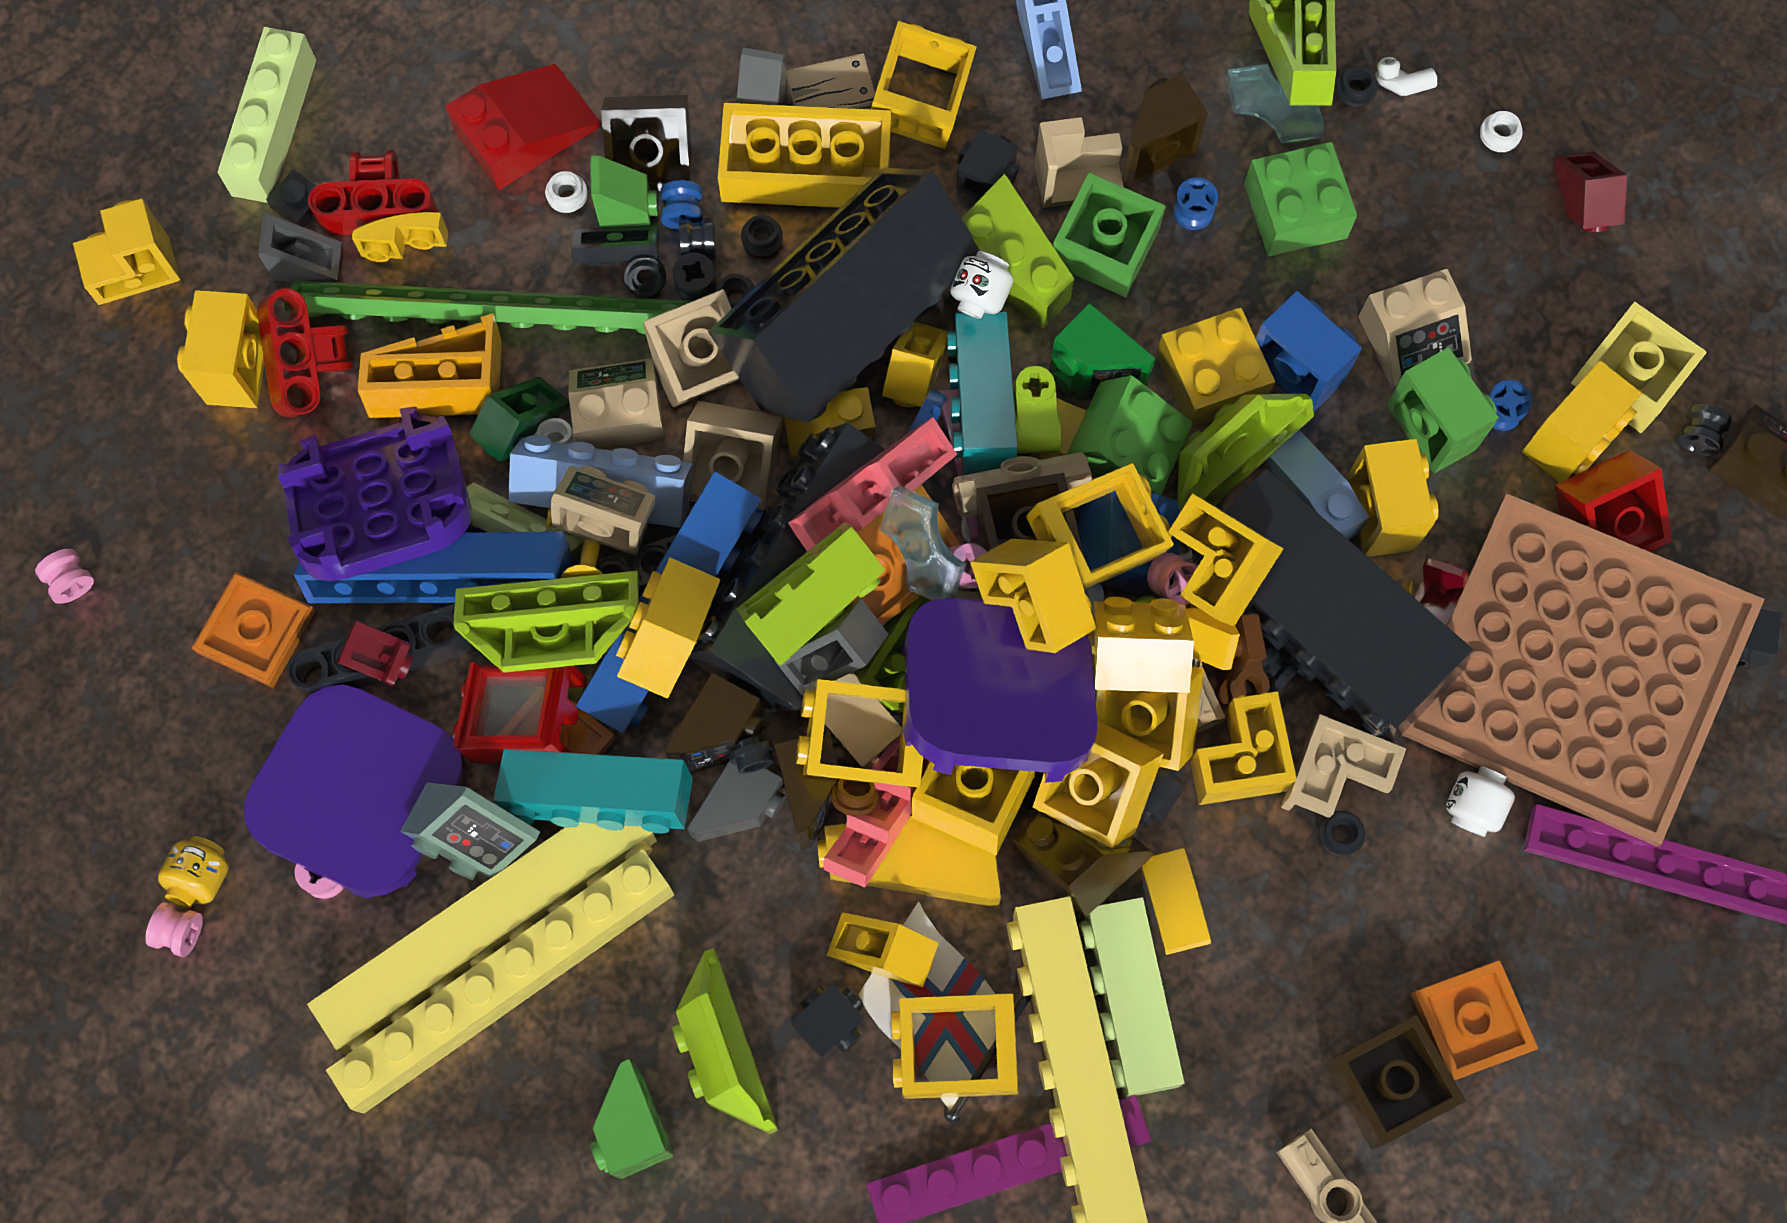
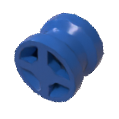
M1196 177L1189 178L1180 185L1173 206L1174 219L1180 226L1189 230H1199L1209 225L1213 219L1219 198L1213 183L1207 179ZM1193 206H1201V210L1191 208Z
M685 180L668 182L662 186L661 200L665 203V207L661 211L662 224L671 229L679 230V219L688 218L691 222H700L703 219L702 210L698 207L702 200L701 186L692 181Z
M1515 380L1499 382L1488 394L1494 402L1496 414L1499 416V419L1492 427L1496 430L1507 431L1515 428L1532 408L1533 398L1529 389L1524 384ZM1498 406H1503L1505 409H1507L1508 414H1506L1505 411H1503L1501 408H1498Z

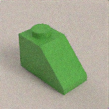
M591 156V196L600 228L651 225V216L659 215L657 190H650L647 174L601 156Z

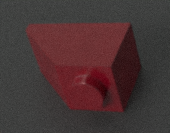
M1596 152L1554 157V167L1566 213L1572 221L1587 232H1603L1608 230V226L1624 224L1627 174Z

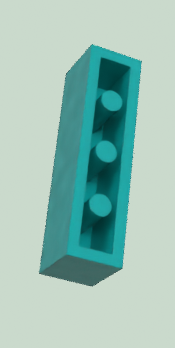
M998 312L996 314L984 313L981 319L974 318L965 313H955V331H947V356L956 357V364H949V389L958 390V397H951V423L960 424V432H953V448L957 453L954 458H962L963 476L999 469L1003 461L1017 457V436L1007 312Z
M504 749L493 801L497 806L527 824L534 823V820H549L562 827H577L579 823H594L607 830H622L625 825L640 826L652 833H667L670 829L685 828L693 777L684 760Z

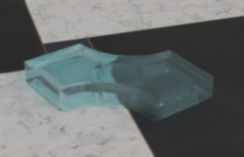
M1268 64L1228 69L1226 80L1234 113L1250 114L1263 119L1274 128L1282 143L1323 137L1325 128L1319 105H1290L1281 84L1272 75Z
M898 485L891 491L880 532L893 540L903 554L908 572L907 589L932 601L935 599L955 598L966 563L952 554L941 538L937 523L939 504Z

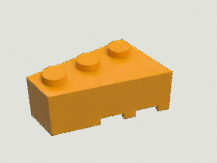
M494 313L482 316V322L457 330H455L454 325L441 329L442 334L416 342L413 337L361 353L358 392L369 418L401 417L400 409L417 407L419 414L430 416L479 414L487 396L498 392L500 389L502 340Z

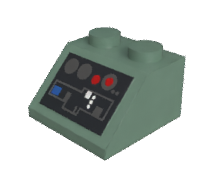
M426 783L400 831L414 839L411 846L415 850L434 859H437L440 854L452 861L449 866L450 870L470 880H474L476 875L492 878L534 843L540 834V831L467 787Z

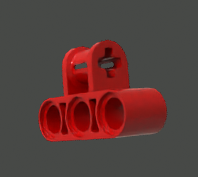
M387 150L385 154L361 155L359 151L351 152L349 181L321 183L312 189L308 198L309 207L319 226L329 235L336 236L352 235L353 230L363 225L396 215L423 212L439 213L430 188L425 182L414 178L399 179V163L395 150ZM423 202L417 208H409L413 203ZM374 204H381L375 210H367ZM332 206H338L336 210L332 212H326L328 208Z
M283 288L277 290L260 301L257 307V318L272 407L278 414L290 418L309 413L317 407L320 401L317 374L354 369L353 362L348 361L344 335L348 333L347 326L310 328L305 300L300 293L293 289ZM275 300H281L289 307L290 317L288 321H282L275 315L273 310ZM282 343H288L295 349L297 359L293 365L286 363L280 355ZM289 386H295L302 392L303 403L301 407L296 408L289 403L287 399Z

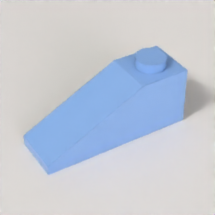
M1016 0L1019 21L1041 100L1081 92L1066 0Z
M1298 430L1265 462L1280 481L1349 540L1359 535L1370 517L1347 480L1308 438Z

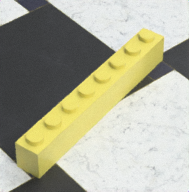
M579 823L577 827H565L313 999L307 1005L336 1051L348 1055L640 850L644 849L647 855L652 852L650 846L657 842L652 832L646 831L640 826L624 825L622 830H607L594 823Z
M640 850L326 1069V1072L349 1108L363 1114L673 897L674 894L670 886L645 850Z
M1071 897L1015 907L1013 922L1007 923V931L1012 950L1020 949L1024 967L1017 968V974L1022 995H1031L1034 1014L1028 1015L1031 1037L1034 1043H1042L1045 1056L1044 1061L1038 1062L1044 1090L1052 1089L1056 1108L1049 1109L1055 1138L1063 1137L1067 1156L1060 1157L1063 1178L1066 1187L1074 1185L1078 1205L1071 1206L1073 1222L1148 1223Z

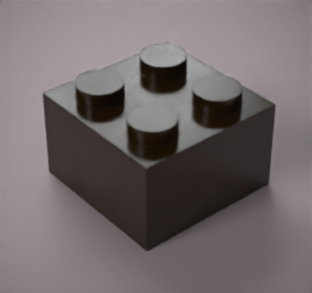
M1418 1015L1389 1028L1324 1063L1371 1149L1384 1146L1466 1102Z

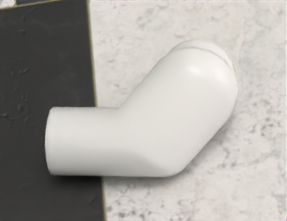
M1385 57L1378 62V71L1375 74L1378 83L1400 96L1411 95L1437 86V76L1433 68L1408 74L1400 70V63L1393 57Z

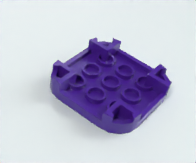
M417 407L400 409L402 418L400 423L323 446L320 445L316 434L300 441L303 449L293 456L287 464H279L277 476L284 489L291 534L287 538L304 572L315 579L326 581L348 579L437 552L452 545L465 533L471 522L472 507L458 448L443 415L437 418L435 416L419 414Z
M945 598L928 602L911 617L902 653H905L906 722L903 734L906 746L913 745L920 755L935 764L933 771L951 775L954 765L1044 772L1045 783L1063 781L1066 774L1080 768L1084 761H1087L1096 740L1098 727L1092 648L1088 635L1081 637L1056 653L1026 649L1013 608L1009 606L984 604L981 600Z
M347 685L324 687L309 695L297 708L248 791L244 802V820L252 837L274 856L278 855L294 864H298L306 870L351 891L356 896L371 899L373 896L387 895L402 886L406 888L417 875L414 869L423 854L411 846L414 839L400 831L426 783L465 787L467 777L464 757L453 747V737L439 726L361 689Z

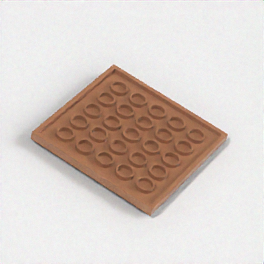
M1506 493L1447 626L1474 649L1466 669L1402 735L1478 769L1483 766L1507 777L1505 781L1658 847L1662 845L1765 599Z

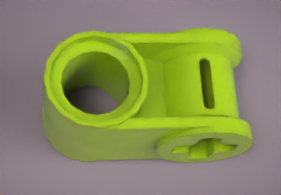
M1027 367L1020 372L1016 379L1013 397L1017 454L1060 452L1061 425L1059 413H1057L1054 377L1049 370L1043 367ZM1036 387V391L1040 396L1033 397L1031 390L1028 388Z

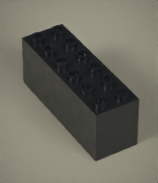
M882 168L720 319L708 333L762 412L810 422L826 411L827 404L839 392L851 387L855 383L857 375L869 363L882 357L886 351L885 348L898 335L907 332L913 326L914 319L941 299L942 292L954 281L963 259L967 256H976L980 250L933 170Z
M848 422L833 428L828 427L817 434L811 433L801 444L797 452L801 459L793 471L791 469L788 470L779 480L775 488L779 495L771 507L766 506L762 510L764 513L754 528L757 531L749 544L744 543L739 547L741 552L734 562V568L726 582L724 580L719 582L716 589L718 591L713 597L698 639L688 657L689 660L710 674L714 673L758 697L762 708L767 712L799 711L802 706L803 696L743 621L736 608L807 552L788 522L885 450ZM926 480L922 483V486L928 492L932 483Z
M1267 468L1224 510L1225 513L1283 548L1242 615L1258 614L1264 642L1270 647L1273 645L1278 651L1280 648H1283L1294 658L1291 663L1300 668L1298 670L1300 675L1308 681L1316 678L1328 689L1325 695L1338 709L1345 712L1349 708L1361 719L1358 725L1364 732L1394 743L1466 669L1474 649ZM1191 548L1192 563L1199 565L1204 555Z

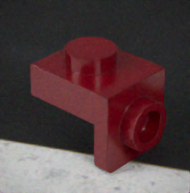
M1427 558L1423 564L1424 579L1413 597L1448 626L1468 581V572L1454 563L1440 562Z
M354 620L336 662L393 686L397 677L404 679L413 660V654L408 652L411 643Z

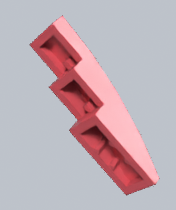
M932 417L857 469L794 517L788 524L807 552L844 522L852 526L855 531H858L869 524L890 505L903 500L953 459L957 453L934 417Z
M900 737L885 749L871 770L897 773ZM923 757L921 779L930 763L925 757ZM874 783L878 792L876 808L871 813L863 816L847 815L846 828L824 857V870L862 887H866L911 815L912 796L917 787Z

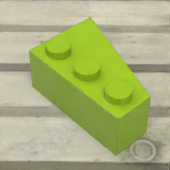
M1249 0L1248 13L1289 104L1332 105L1336 78L1335 0Z
M1004 174L961 219L980 251L994 255L1009 264L1007 270L1013 276L1014 281L1006 300L1040 328L1044 329L1070 302L1074 277Z
M844 522L736 608V610L781 666L823 627L828 626L839 618L844 612V608L857 596L862 598L880 584L881 580L878 577L885 571V568L852 526Z

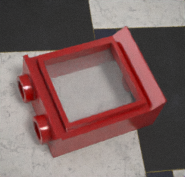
M470 662L468 676L463 682L461 689L462 705L459 719L453 728V747L472 763H501L504 749L571 753L559 741L562 725H575L578 721V710L567 699L568 689L586 688L587 678L575 666L503 673L496 665H477L475 662Z

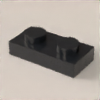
M658 225L574 229L571 245L573 264L585 263L589 266H600L607 262H629L634 257L640 255H649L658 259Z

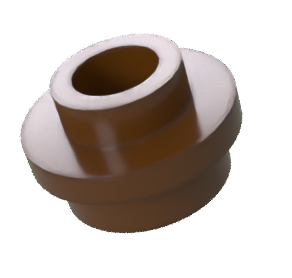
M839 779L832 789L831 800L833 805L842 813L851 816H863L871 813L876 808L878 792L875 784L872 782Z

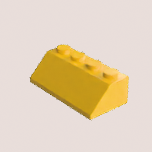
M724 103L718 168L721 202L818 207L843 206L882 168H889L891 110Z

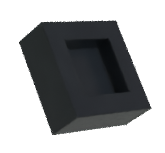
M292 169L266 198V201L270 208L293 224L304 227L314 216L309 207L308 198L309 193L316 185Z

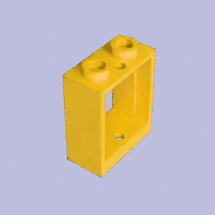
M898 21L871 110H891V132L945 149L955 122L977 46L965 43L956 37H947L926 30L916 24ZM898 56L957 74L946 110L888 91Z
M1133 463L1039 502L1026 516L1038 541L1069 543L1070 549L1077 559V570L1084 590L1154 560L1174 545L1171 540L1172 535L1168 533L1170 525L1163 515L1158 514L1151 500L1150 485L1142 474H1138ZM1115 491L1143 548L1090 571L1062 513Z
M821 679L813 681V689L804 690L801 716L809 718L807 736H799L796 752V764L804 765L803 775L920 787L923 756L917 752L913 745L906 746L903 734L906 722V690ZM828 694L904 703L897 773L820 764Z
M1013 994L899 998L900 1011L891 1012L893 1040L901 1039V1058L893 1059L894 1088L902 1087L905 1099L1018 1094ZM995 1010L998 1079L916 1082L913 1013Z

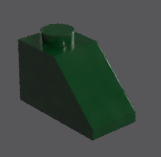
M540 376L488 395L469 436L481 445L488 455L495 457L501 462L510 458V453L521 437L526 438L534 435L539 425L545 420L559 418L567 410L570 402Z

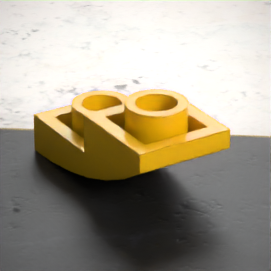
M409 213L380 219L353 230L352 239L361 257L375 262H386L389 259L403 260L405 244L424 250L431 249L433 246L447 247L448 230L441 213Z
M1182 848L1152 856L1141 866L1166 955L1211 944L1185 849Z

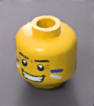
M193 836L189 841L182 840L175 843L158 874L159 883L167 891L165 898L183 908H191L193 903L206 904L212 902L229 869V864L223 857L225 854L223 848L213 841L199 836Z

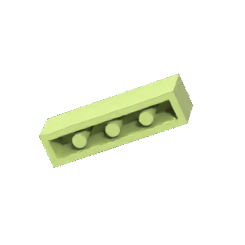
M268 27L263 29L217 172L233 197L267 203L266 198L278 185L316 63V58L304 34Z
M1143 897L1097 906L1085 917V921L1079 922V930L1084 949L1091 948L1095 967H1089V977L1094 995L1101 994L1105 1013H1100L1099 1019L1105 1042L1112 1041L1115 1059L1109 1061L1116 1088L1122 1087L1124 1098L1178 1088L1185 1083Z

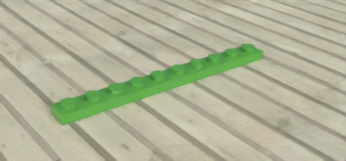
M294 281L288 288L300 293L304 298L308 317H318L325 313L341 314L345 319H361L371 315L383 316L385 320L392 322L404 321L410 317L425 318L427 322L433 324L447 323L451 320H468V323L473 325L482 322V316L494 313L496 322H508L516 328H528L535 324H548L558 330H571L577 326L594 327L599 332H614L620 328L636 329L641 334H646L643 326L644 321L693 302L689 300ZM284 302V310L290 311L289 307Z

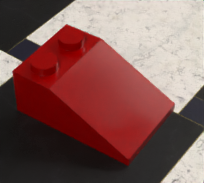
M556 63L480 84L445 105L454 132L498 190L506 187L602 126L600 120Z

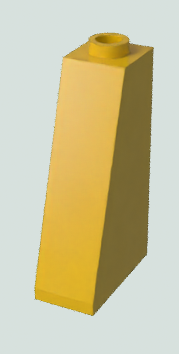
M909 816L888 854L867 884V886L985 906H997L1001 899L996 857L994 854L913 819L912 816ZM846 824L824 826L826 839L817 840L820 868L824 867V857L844 831ZM830 873L831 880L853 883Z

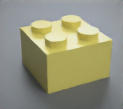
M1634 302L1575 376L1571 384L1576 387L1601 360L1642 393L1631 406L1638 413L1628 423L1631 427L1642 433L1658 416L1707 352L1637 302Z

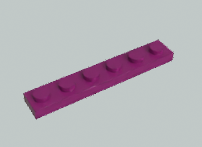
M1538 804L1531 810L1523 849L1525 852L1787 925L1786 873L1663 840L1662 845L1656 847L1603 822Z
M1136 1095L1119 1100L1130 1148L1151 1142L1152 1140ZM1049 1123L867 1183L866 1185L878 1223H907L1061 1172L1060 1157L1067 1156L1063 1137L1055 1138L1052 1125Z

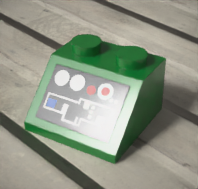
M1089 303L1054 339L1049 372L1054 377L1055 386L1062 392L1067 394L1071 392L1079 400H1092L1100 381L1132 375L1147 387L1155 357Z

